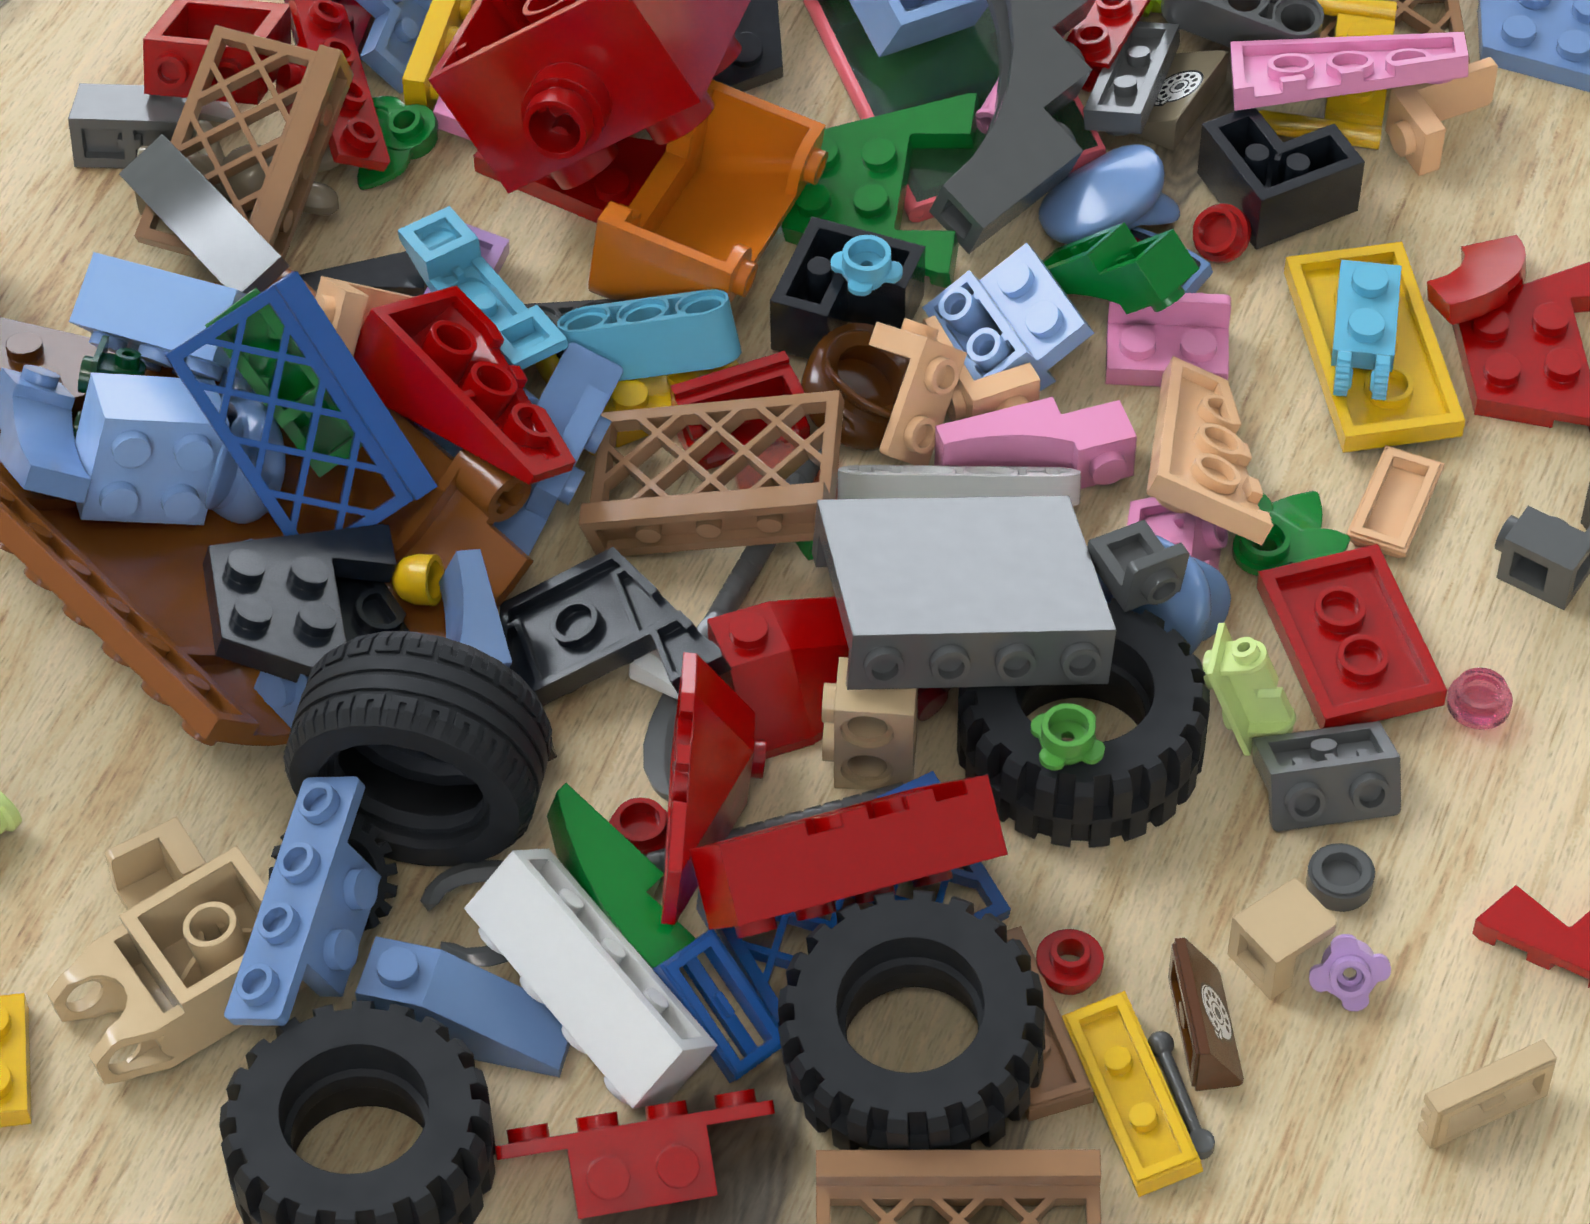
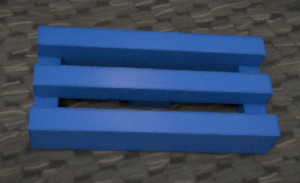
M714 929L704 932L693 942L674 953L669 959L653 968L654 972L718 1045L710 1055L729 1083L738 1080L781 1049L779 1025ZM702 952L705 953L764 1040V1043L757 1047L736 1016L733 1007L717 988L697 958ZM681 967L684 968L742 1054L743 1058L741 1060L679 970Z

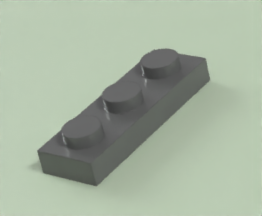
M1137 22L1110 69H1101L1083 109L1085 130L1105 131L1114 136H1123L1131 133L1142 134L1179 48V24Z

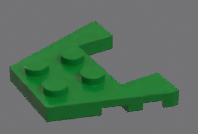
M966 93L826 128L821 146L822 150L828 152L825 169L816 185L807 182L782 222L781 227L785 242L798 245L811 217H816L926 246L925 276L929 277L932 285L943 288L950 286L954 280L959 247L956 231L900 230L913 150L916 148L974 149L977 130L975 114L980 109L977 93Z

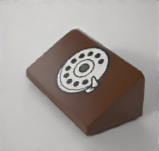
M1185 937L1175 938V942L1171 947L1168 979L1191 1086L1195 1087V1091L1240 1086L1243 1084L1244 1077L1220 972Z

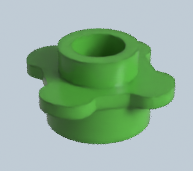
M1073 703L1058 704L1050 708L1046 713L1037 715L1031 722V734L1039 739L1042 748L1039 753V761L1042 766L1049 770H1061L1065 765H1073L1081 761L1087 764H1096L1104 757L1105 746L1095 736L1096 716L1092 711ZM1062 738H1071V739H1074V740H1073V741H1063Z

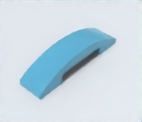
M450 206L398 229L402 245L431 292L457 285L497 326L504 338L500 350L509 365H519L523 370L569 348L567 338L538 305L527 308L481 256L478 237Z

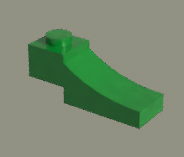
M1125 222L1059 247L1042 260L1066 294L1105 299L1120 304L1126 314L1150 306L1154 312H1159L1171 306L1185 294V290L1181 285L1200 269L1174 229L1137 242Z
M257 287L205 324L206 328L258 295L260 291ZM269 304L247 317L242 345L278 352L283 324ZM237 324L215 339L234 342ZM290 337L286 354L303 357ZM222 348L224 352L227 354V356L230 358L232 350ZM240 351L237 369L256 394L269 397L276 359ZM285 361L277 398L313 406L319 379L310 366ZM325 390L321 408L339 411ZM275 405L273 417L297 449L304 450L312 413ZM320 415L312 452L344 459L349 457L353 431L344 419ZM315 459L310 460V466L319 478L338 465Z

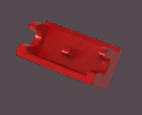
M785 350L670 386L671 406L804 393L789 363V357ZM806 416L790 428L804 440L810 436V425ZM762 419L746 420L731 435L745 446L766 428L768 424ZM702 424L688 425L677 436L684 450H687L708 430ZM781 436L764 452L789 445L790 443ZM721 441L697 463L705 470L722 466L736 453Z

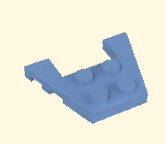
M1478 0L1477 18L1480 60L1491 57L1498 65V68L1590 92V0Z

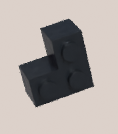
M1256 108L1237 110L1202 123L1197 173L1220 203L1233 205L1245 213L1251 225L1250 243L1256 250L1358 211L1365 161L1335 124L1282 142Z
M811 217L770 299L771 349L779 352L785 350L786 354L809 359L813 349L824 335L848 322L867 323L874 326L876 322H880L901 329L904 318L913 320L924 297L926 246ZM859 235H874L888 243L891 248V260L902 265L903 275L896 283L886 282L879 288L872 290L869 295L856 296L848 291V282L843 275L832 271L831 258L836 252L842 251L844 245L850 239Z

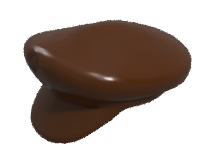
M867 323L845 324L824 335L808 359L803 372L801 386L804 393L840 390L844 399L841 445L857 450L880 449L910 360L869 345L875 326ZM825 413L808 414L818 428L825 423Z

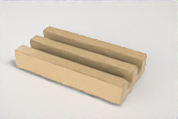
M1542 1039L1426 1093L1424 1096L1426 1107L1422 1108L1420 1115L1424 1121L1419 1122L1418 1132L1430 1149L1433 1147L1437 1148L1546 1097L1557 1060L1556 1055L1546 1041Z

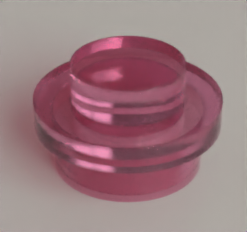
M1477 667L1466 670L1452 682L1446 701L1450 714L1457 722L1472 729L1486 730L1495 728L1507 720L1511 712L1513 697L1505 679L1499 673L1488 668Z

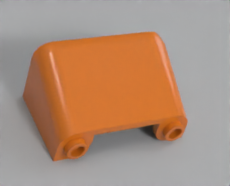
M712 79L707 89L708 94L715 103L711 114L688 134L667 143L665 153L629 207L610 201L597 219L588 282L589 291L607 299L621 301L707 289L725 291L728 293L730 303L736 295L746 297L755 280L758 270L757 262L807 182L816 185L825 169L828 152L822 150L821 146L826 125Z

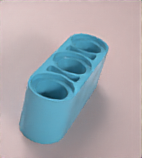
M718 289L590 305L569 311L557 321V327L567 338L568 344L571 342L577 343L621 366L623 373L619 381L718 368L732 363L742 353L728 293Z

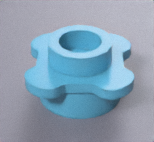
M859 235L850 239L844 245L843 250L836 252L831 258L832 271L843 275L848 282V291L856 296L869 295L872 290L879 288L886 282L896 283L903 275L902 265L891 260V248L888 243L874 235Z

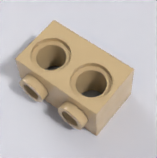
M839 657L837 683H824L822 699V722H824L822 761L834 762V788L874 790L899 782L905 784L912 781L914 778L917 741L918 688L847 690L848 658Z

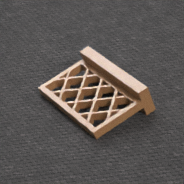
M215 25L170 142L185 157L205 148L215 170L203 176L213 186L222 182L232 201L231 205L285 260L354 74L342 50L319 45L318 50L314 51ZM226 46L249 51L255 62L253 66L225 80L218 69ZM258 54L269 57L261 61ZM289 62L307 66L300 84L278 94L268 73ZM214 76H215V78H216V80H217L218 83L215 84V85H213V86H211L212 81H213ZM263 77L273 98L241 113L231 92ZM225 96L235 117L204 132L198 121L202 107ZM293 103L290 113H288L285 107ZM280 110L286 122L281 136L258 147L248 125ZM195 129L198 136L191 139L192 133ZM242 129L252 151L221 166L211 144ZM273 156L270 166H268L265 159ZM260 163L266 175L261 189L238 200L228 178ZM146 204L134 235L137 241L197 258L175 233L170 234L156 230L160 218ZM253 209L250 219H248L245 212Z
M840 390L602 412L601 416L612 422L596 451L590 502L581 503L579 526L594 553L597 555L614 547L622 556L813 540L817 500L836 499L844 399ZM825 413V423L806 440L790 429L807 414ZM762 419L768 424L766 428L745 446L731 435L746 420ZM702 424L708 430L685 451L671 441L676 434L688 425ZM643 430L649 435L625 457L615 449L617 432ZM782 436L796 449L771 469L758 456ZM722 441L736 454L711 475L697 462ZM663 447L676 459L651 480L638 467ZM808 459L820 468L819 482L790 485L785 481ZM747 465H750L763 476L751 488L729 490L725 487ZM688 470L702 481L690 494L668 495L664 492ZM629 475L643 487L630 499L609 501L610 492Z
M1100 1149L816 1150V1224H830V1206H861L878 1222L877 1224H897L896 1222L913 1206H932L949 1224H969L968 1221L984 1206H1003L1020 1224H1040L1039 1221L1054 1206H1085L1086 1224H1101ZM879 1206L895 1207L887 1214ZM951 1206L966 1207L958 1214ZM1022 1206L1037 1207L1031 1213H1028Z

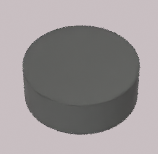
M1343 843L1329 844L1320 848L1312 855L1307 870L1306 887L1326 909L1338 912L1355 910L1364 905L1371 896L1375 868L1370 857L1361 849Z

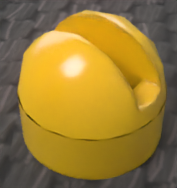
M414 554L403 558L396 565L392 576L393 589L399 597L414 605H437L442 596L439 581L444 574L441 558L436 554Z

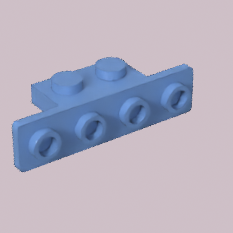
M571 342L568 344L569 348L565 349L537 405L547 411L577 463L583 449L593 454L596 453L612 422L601 416L623 373V369L618 364L577 343ZM576 463L569 472L533 483L530 495L523 507L511 518L502 522H494L493 525L528 556L557 500L569 506L585 474V471L575 467Z
M356 776L308 777L302 782L224 1012L225 1018L233 1025H285L289 1021L302 980L320 997H343L351 969L358 957V947L371 907L377 899L378 885L381 876L347 843L365 790V785Z

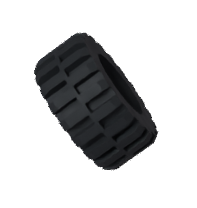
M1113 597L1111 602L1107 603L1116 627L1108 684L959 687L957 754L959 765L965 769V778L988 774L999 820L1005 822L1008 818H1011L1015 821L1016 831L1033 839L1036 838L1038 833L1050 836L1051 844L1070 847L1071 841H1088L1089 848L1109 846L1110 838L1122 836L1124 842L1142 836L1146 834L1147 823L1151 822L1157 827L1176 814L1177 804L1180 805L1189 799L1196 787L1197 775L1202 771L1210 711V690L1205 686L1203 676L1206 674L1200 659L1194 654L1190 655L1191 645L1179 632L1172 629L1167 633L1164 630V620L1146 609L1142 614L1132 610L1124 612ZM1068 698H1086L1098 700L1118 708L1128 715L1137 726L1118 738L1104 741V757L1098 763L1087 764L1081 761L1073 765H1065L1061 770L1054 771L1045 768L1039 761V753L1042 748L1039 739L1031 734V721L1027 716L1039 707L1053 701Z
M914 890L913 899L895 900L894 891L873 895L874 906L860 910L855 902L836 912V926L830 929L825 923L819 924L806 937L808 955L803 952L794 954L786 970L787 986L780 989L778 1016L780 1027L778 1029L783 1063L786 1068L789 1088L794 1100L803 1103L805 1118L818 1133L826 1132L831 1128L833 1145L840 1150H858L859 1147L867 1150H971V1144L978 1140L984 1146L991 1147L1006 1135L1005 1118L1019 1121L1030 1106V1087H1039L1044 1068L1045 1011L1043 989L1039 974L1031 971L1030 954L1020 940L1011 939L1007 942V925L993 914L986 913L980 920L974 916V903L956 896L951 897L949 905L935 902V891ZM910 987L934 989L954 997L965 1005L978 1021L976 1037L962 1054L949 1063L932 1070L905 1073L881 1068L859 1055L847 1040L848 1027L857 1013L873 999L893 990Z
M352 1001V1009L334 1011L333 1004L312 1009L314 1017L299 1023L297 1018L293 1017L285 1025L276 1027L277 1038L269 1043L263 1038L245 1055L248 1070L240 1067L234 1071L226 1088L228 1101L221 1107L219 1122L223 1140L221 1147L229 1182L233 1191L236 1208L244 1224H473L484 1207L482 1194L484 1195L491 1190L495 1175V1138L489 1092L483 1071L475 1067L474 1054L463 1040L457 1038L450 1040L447 1026L429 1016H425L422 1022L416 1021L414 1009L397 1004H390L388 1011L375 1009L374 1001ZM375 1106L396 1110L412 1118L423 1128L416 1142L406 1153L390 1164L368 1172L355 1174L333 1173L310 1165L296 1154L304 1137L317 1124L333 1114L351 1108Z

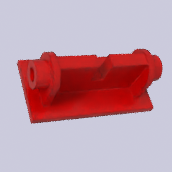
M1096 0L1086 19L1072 29L1065 41L1071 42L1081 51L1085 62L1092 69L1081 90L1092 92L1101 69H1110L1151 0Z

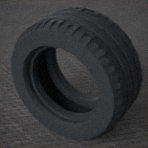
M383 631L358 636L326 653L313 666L291 726L283 758L285 772L297 797L302 782L308 777L356 776L365 785L357 815L364 817L363 826L374 824L381 831L374 840L376 843L388 841L392 852L384 855L385 858L422 866L453 867L466 862L479 863L498 855L513 845L527 831L533 817L552 749V728L535 692L521 676L498 659L472 646L442 636L409 631Z

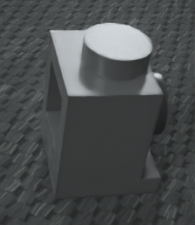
M1527 506L1519 518L1511 515L1498 534L1495 549L1502 553L1496 578L1565 610L1590 574V526L1586 532L1570 526L1558 517L1549 516L1533 507Z

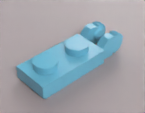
M1341 260L1331 366H1335L1333 395L1347 397L1348 390L1352 385V368L1373 370L1371 372L1369 388L1372 392V399L1386 400L1389 372H1392L1395 357L1402 266Z

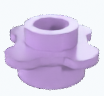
M1341 934L1333 938L1331 944L1323 953L1321 964L1314 965L1310 969L1309 982L1314 990L1318 992L1328 991L1341 999L1342 1006L1346 1010L1360 1011L1368 1006V995L1375 985L1389 978L1391 966L1389 959L1385 955L1374 954L1366 943L1356 939L1353 935ZM1347 968H1353L1356 970V975L1348 978L1344 976L1343 972Z

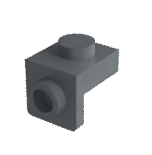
M1145 519L1089 540L1087 548L1095 571L1124 612L1148 603L1151 605L1161 604L1181 591L1190 553L1182 543L1165 548Z

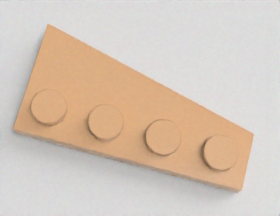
M1172 356L1162 375L1146 494L1156 498L1163 507L1172 512L1190 513L1262 545L1272 529L1273 523L1269 512L1259 510L1258 503L1263 496V491L1259 479L1250 477L1247 471V466L1252 456L1248 444L1242 442L1236 435L1241 426V421L1229 382L1222 377Z

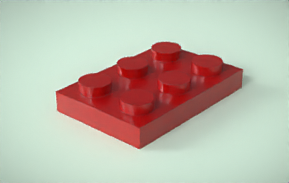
M1378 544L1258 571V592L1320 729L1381 721L1445 705L1447 688Z

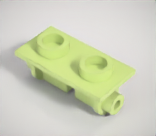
M1218 623L1212 650H1207L1203 658V670L1206 674L1203 677L1207 688L1214 690L1222 707L1225 727L1233 731L1244 756H1250L1252 738L1292 733L1296 722V714L1283 687H1277L1279 678L1265 645L1251 637H1241L1233 641L1226 624Z

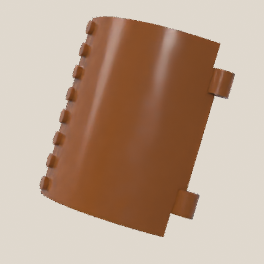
M286 269L267 288H269L272 284H274L275 282H277L278 280H280L281 278L285 277L293 271L291 269ZM215 281L213 282L215 284L224 286L222 283H218ZM305 282L308 289L315 298L317 292ZM163 366L160 372L146 369L144 375L179 378L172 374L173 367L167 368ZM221 379L220 381H215L216 386H219ZM386 407L438 486L420 499L411 501L378 523L389 525L396 564L403 558L414 554H436L441 558L445 572L456 551L481 549L498 609L534 561L493 524L494 522H502L511 518L523 507L530 495L532 484L528 485L464 449H461L453 457L413 421ZM76 417L72 418L73 428ZM279 425V428L283 436L284 446L297 449L295 444L292 442V440L289 438V436L286 434L283 428H281V426ZM361 447L358 452L357 461L374 465L364 448ZM285 453V474L280 491L295 494L302 457ZM0 462V549L14 554L26 565L24 574L36 585L52 591L65 603L62 607L65 615L75 623L91 629L104 641L101 645L104 653L114 661L130 667L143 679L141 688L154 700L175 710L184 719L181 723L184 731L197 741L210 746H214L217 742L246 746L287 744L291 728L254 689L260 671L215 656L203 571V561L209 545L240 542L251 538L256 540L284 536L269 512L260 519L247 524L231 522L210 509L207 511L204 525L81 520L75 501L23 489ZM338 464L319 478L309 465L303 496L339 503L347 466ZM355 468L348 505L373 510L394 496L380 473ZM277 498L276 500L290 519L293 501ZM302 503L296 528L297 532L305 534L334 530L337 510ZM346 512L343 529L363 515ZM392 578L390 583L384 582L406 613L404 623L410 632L446 638V621L442 596L439 603L435 606L414 605L399 597L393 589Z

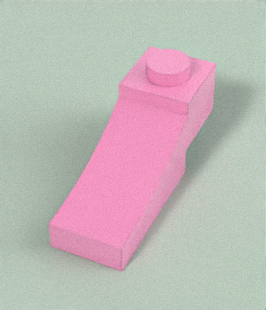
M1049 397L935 426L934 466L1072 468L1081 471V489L1095 485H1109L1120 479L1133 476L1137 435L1120 400L1061 414L1054 398Z

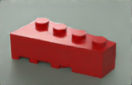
M988 774L919 786L689 849L709 930L735 927L737 938L753 936L777 929L775 917L795 912L797 921L824 916L837 911L836 900L854 896L857 904L874 901L873 895L894 891L895 895L893 885L911 880L914 887L935 884L953 878L952 869L1008 855Z

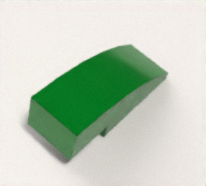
M565 783L556 792L547 814L557 857L626 940L653 969L696 938L678 921L675 925L661 924L662 906L653 896L664 873L570 785Z

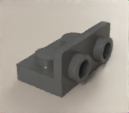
M1380 721L1252 738L1253 763L1268 790L1269 822L1277 832L1394 816L1401 812L1400 755Z

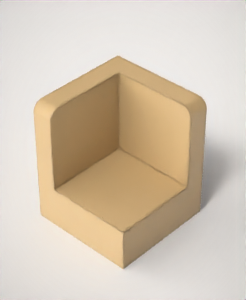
M177 816L108 849L105 853L113 889L126 910L206 864V861Z
M1294 877L1232 917L1227 954L1261 991L1272 1000L1292 987L1296 957L1333 934L1337 921L1309 890Z

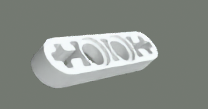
M850 465L838 469L837 499L1069 496L1072 505L1075 506L1080 504L1081 471L1064 467Z

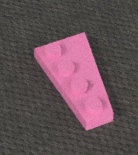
M1464 32L1230 41L1234 111L1423 83L1443 84L1453 79L1468 77L1469 55Z

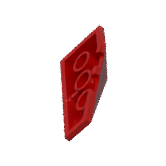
M457 285L371 308L360 330L353 357L386 407L528 485L569 472L576 463L547 411L536 404H532L523 390L528 379L519 365H509L500 350L504 338L497 326Z
M835 596L767 601L707 619L708 640H712L721 649L732 669L720 675V677L755 712V739L766 740L765 759L808 747L822 740L824 722H822L824 683H837L839 657H849V647Z
M683 652L670 758L661 924L669 925L676 924L698 887L689 849L726 840L747 805L750 779H763L765 767L766 740L755 739V712L697 653Z

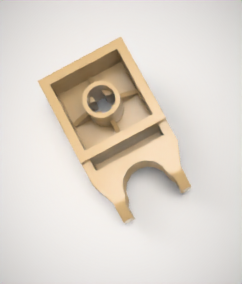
M237 845L120 914L119 917L122 924L92 941L47 991L49 1000L62 1022L91 1019L107 1013L122 1012L120 1018L109 1026L102 1039L88 1055L104 1085L124 1082L138 1076L171 1069L243 1026L233 1025L225 1018L224 1012L267 886ZM303 980L301 981L299 991L308 986ZM90 981L97 982L82 999L67 1002L68 996L76 987ZM138 1044L137 1049L127 1059L119 1063L109 1064L111 1057L119 1049Z

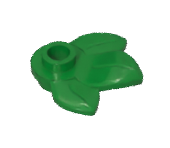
M377 96L372 98L390 157V163L385 171L359 167L357 183L361 190L371 189L395 179L405 172L411 160L425 156L435 147L438 140V120L430 108L420 104L406 106L400 99L393 96Z
M1309 491L1295 494L1275 502H1271L1263 493L1258 503L1259 510L1269 512L1273 527L1262 545L1236 534L1233 540L1232 555L1236 564L1242 570L1258 576V571L1344 552L1349 546L1350 537L1336 530L1321 528L1323 514L1318 492Z

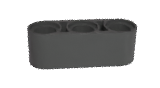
M1162 0L1161 2L1162 15L1168 23L1179 24L1181 30L1230 47V41L1320 38L1324 19L1323 8L1317 0Z

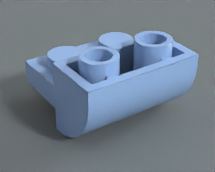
M1025 243L980 280L970 270L922 307L928 317L936 316L954 348L967 352L964 365L973 380L1030 362L1040 378V391L1056 382L1049 369L1094 334L1067 294L1028 243Z

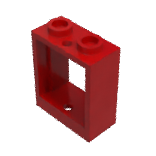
M174 0L143 38L144 94L187 98L215 25L291 44V10L289 4L253 0ZM226 46L218 69L225 80L253 66L255 62L249 51ZM258 54L261 61L269 57ZM279 68L268 73L272 83L277 78ZM214 76V79H213V81H212L211 86H213V85H215V84L218 83L217 80H216V78H215V76ZM260 77L234 90L231 94L236 103L258 105L269 89L263 77ZM225 96L215 100L228 102Z

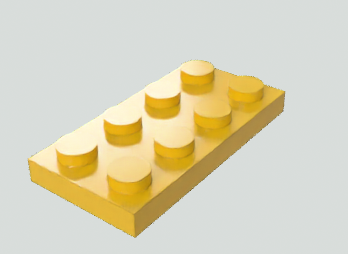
M1403 242L1286 257L1284 275L1342 452L1382 448L1385 445L1397 446L1462 437L1465 418ZM1341 260L1402 266L1395 357L1392 372H1389L1385 401L1372 399V392L1369 388L1371 372L1373 370L1352 368V385L1348 390L1347 397L1333 395L1335 366H1331Z

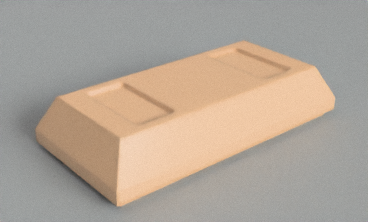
M1385 445L1346 533L1350 537V542L1360 547L1378 544L1383 554L1398 559L1406 557L1445 464Z

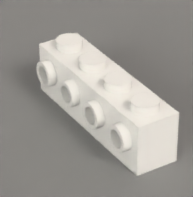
M549 848L512 850L465 906L466 912L479 926L478 932L484 943L509 961L521 976L520 984L526 993L536 1001L546 1005L562 1024V1034L569 1044L589 1056L605 1075L604 1083L611 1094L621 1102L630 1105L632 1109L668 1103L718 1046Z

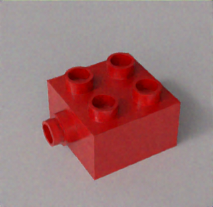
M476 0L428 80L508 194L551 174L561 189L568 190L584 184L602 172L619 152L616 142L646 129L656 144H667L691 132L711 114L715 103L708 94L707 89L713 77L731 65L742 51V46L734 34L751 0Z

